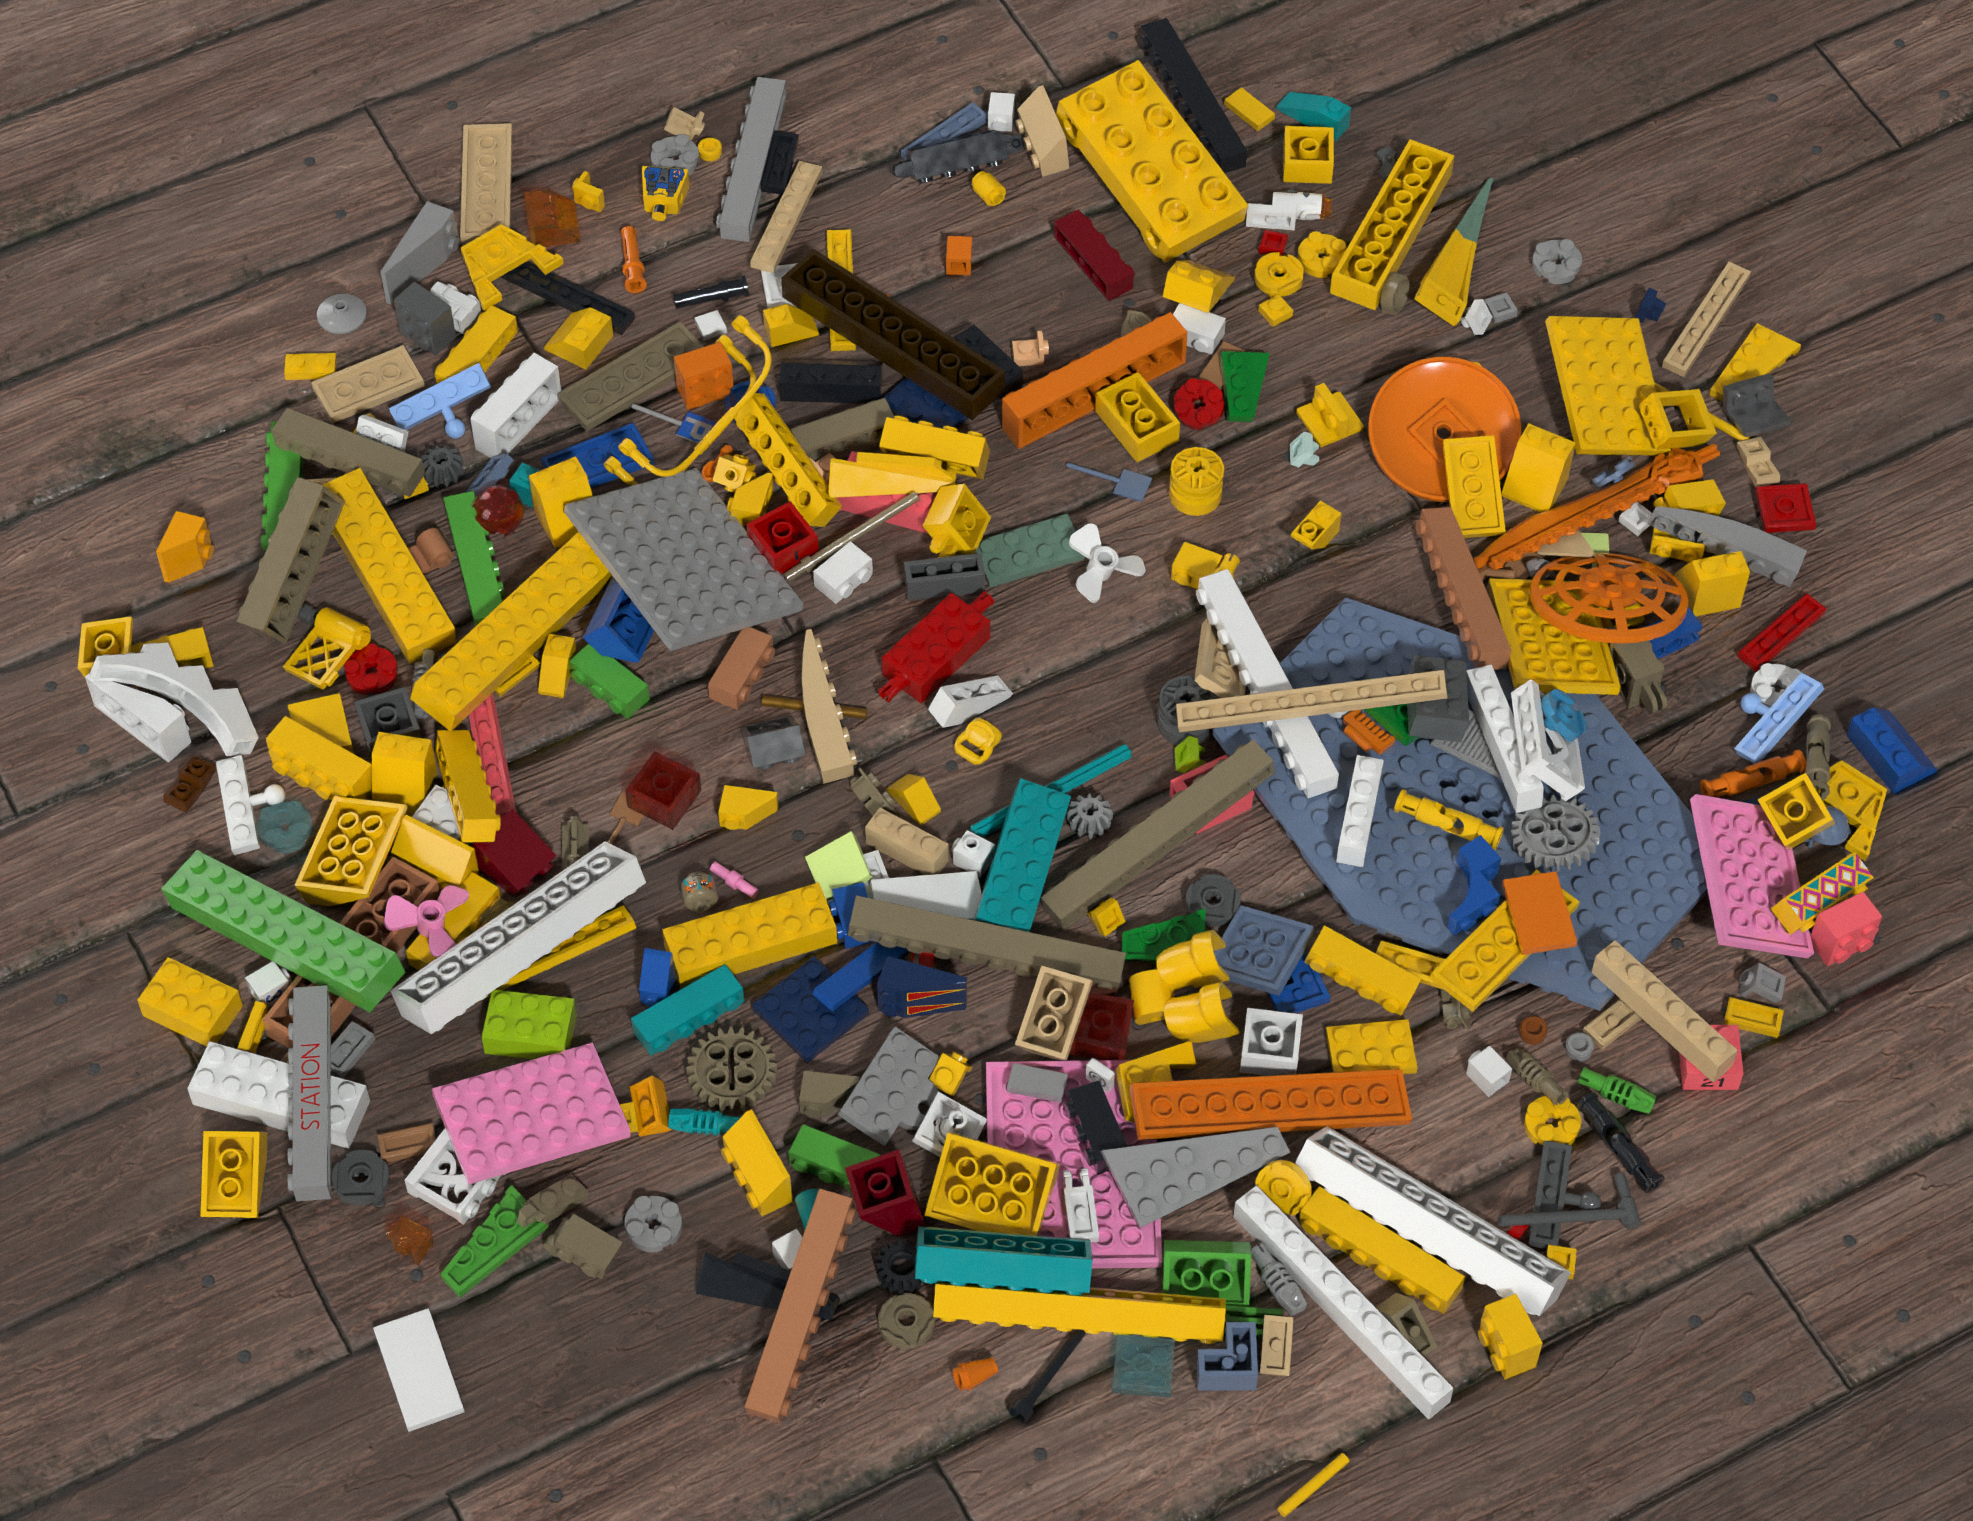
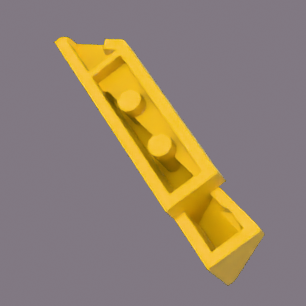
M857 452V462L831 458L829 497L831 498L911 494L914 491L916 493L938 492L942 486L955 485L956 472L945 471L941 468V462L932 457Z

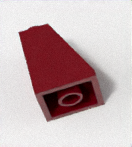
M512 808L500 819L501 826L500 830L496 831L495 842H474L471 847L475 849L478 869L513 897L519 891L522 894L526 893L535 884L532 879L537 874L543 877L554 867L551 862L557 855Z
M899 1149L845 1167L861 1220L899 1237L918 1231V1226L927 1227L913 1180Z

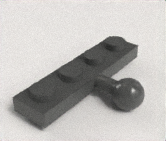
M1544 1141L1533 1213L1563 1211L1564 1204L1579 1206L1581 1210L1600 1209L1601 1198L1595 1192L1587 1191L1582 1195L1566 1193L1572 1145ZM1561 1223L1531 1225L1528 1246L1547 1249L1548 1245L1558 1246Z

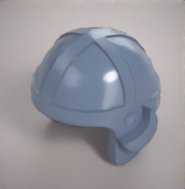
M1826 805L1836 824L1804 841L1807 847L1812 848L1813 841L1824 845H1838L1846 842L1847 837L1851 835L1847 816L1837 807Z

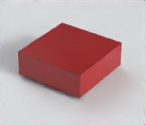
M1264 230L1259 246V254L1267 255L1273 252H1280V256H1283L1288 242V234Z

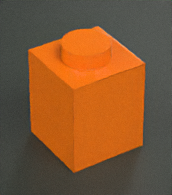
M948 236L946 275H971L972 237Z

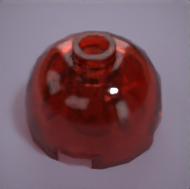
M492 485L485 488L474 498L471 504L477 512L475 516L476 521L489 533L495 534L499 532L504 534V537L514 533L521 524L525 512L524 504L518 493L503 485Z

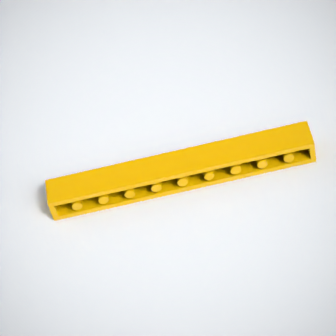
M938 1281L935 1284L933 1317H939L940 1320L946 1322L962 1319L969 1320L973 1324L997 1322L998 1325L1004 1327L1021 1324L1031 1329H1041L1044 1326L1055 1327L1056 1330L1063 1332L1080 1329L1089 1334H1099L1103 1331L1113 1332L1114 1335L1121 1337L1138 1334L1147 1339H1157L1159 1336L1171 1337L1174 1341L1182 1342L1188 1339H1197L1205 1344H1214L1217 1341L1223 1342L1226 1299L1090 1287L1089 1293L1083 1292L1081 1295H1070L1060 1290L1043 1293L1035 1288H1025L1024 1290L1016 1291L1009 1289L1007 1286L996 1285L994 1288H983L973 1283L956 1286L948 1281Z

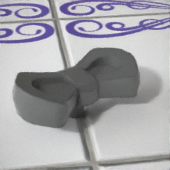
M1382 148L1377 151L1376 157L1382 162L1379 176L1387 180L1395 166L1396 151L1391 148Z

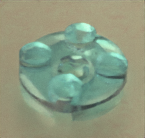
M298 801L280 802L266 807L260 812V819L257 825L260 840L266 847L269 846L275 849V852L290 853L299 850L305 845L309 835L311 837L313 833L310 814ZM285 823L291 824L288 827V831H283L279 827Z

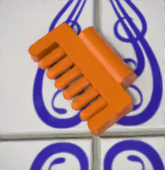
M1353 710L1345 715L1343 724L1346 727L1343 733L1366 753L1373 749L1376 753L1382 754L1394 745L1395 737L1390 736L1388 733L1383 735L1385 730H1380L1379 725L1375 726L1374 721L1370 722V717H1366V714L1361 713V710Z

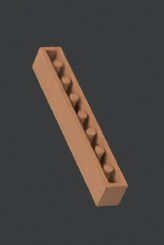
M1452 508L1422 509L1420 518L1416 521V533L1421 536L1424 552L1428 553L1431 569L1436 572L1438 586L1443 589L1445 594V603L1447 606H1450L1453 622L1457 624L1460 630V639L1467 647L1468 659L1473 662L1475 668L1492 665L1494 670L1507 669L1511 647Z
M819 1188L745 1404L748 1414L781 1424L783 1416L788 1417L792 1400L789 1398L792 1389H797L800 1384L802 1372H799L802 1361H807L811 1344H808L811 1333L816 1334L819 1328L821 1318L818 1317L820 1307H825L830 1294V1290L827 1289L829 1280L836 1277L839 1263L836 1260L839 1251L844 1252L848 1236L845 1233L848 1224L853 1225L857 1215V1209L854 1208L853 1199Z

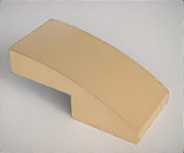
M1761 437L1737 442L1740 457L1755 487L1780 483L1781 475L1770 460L1771 451Z

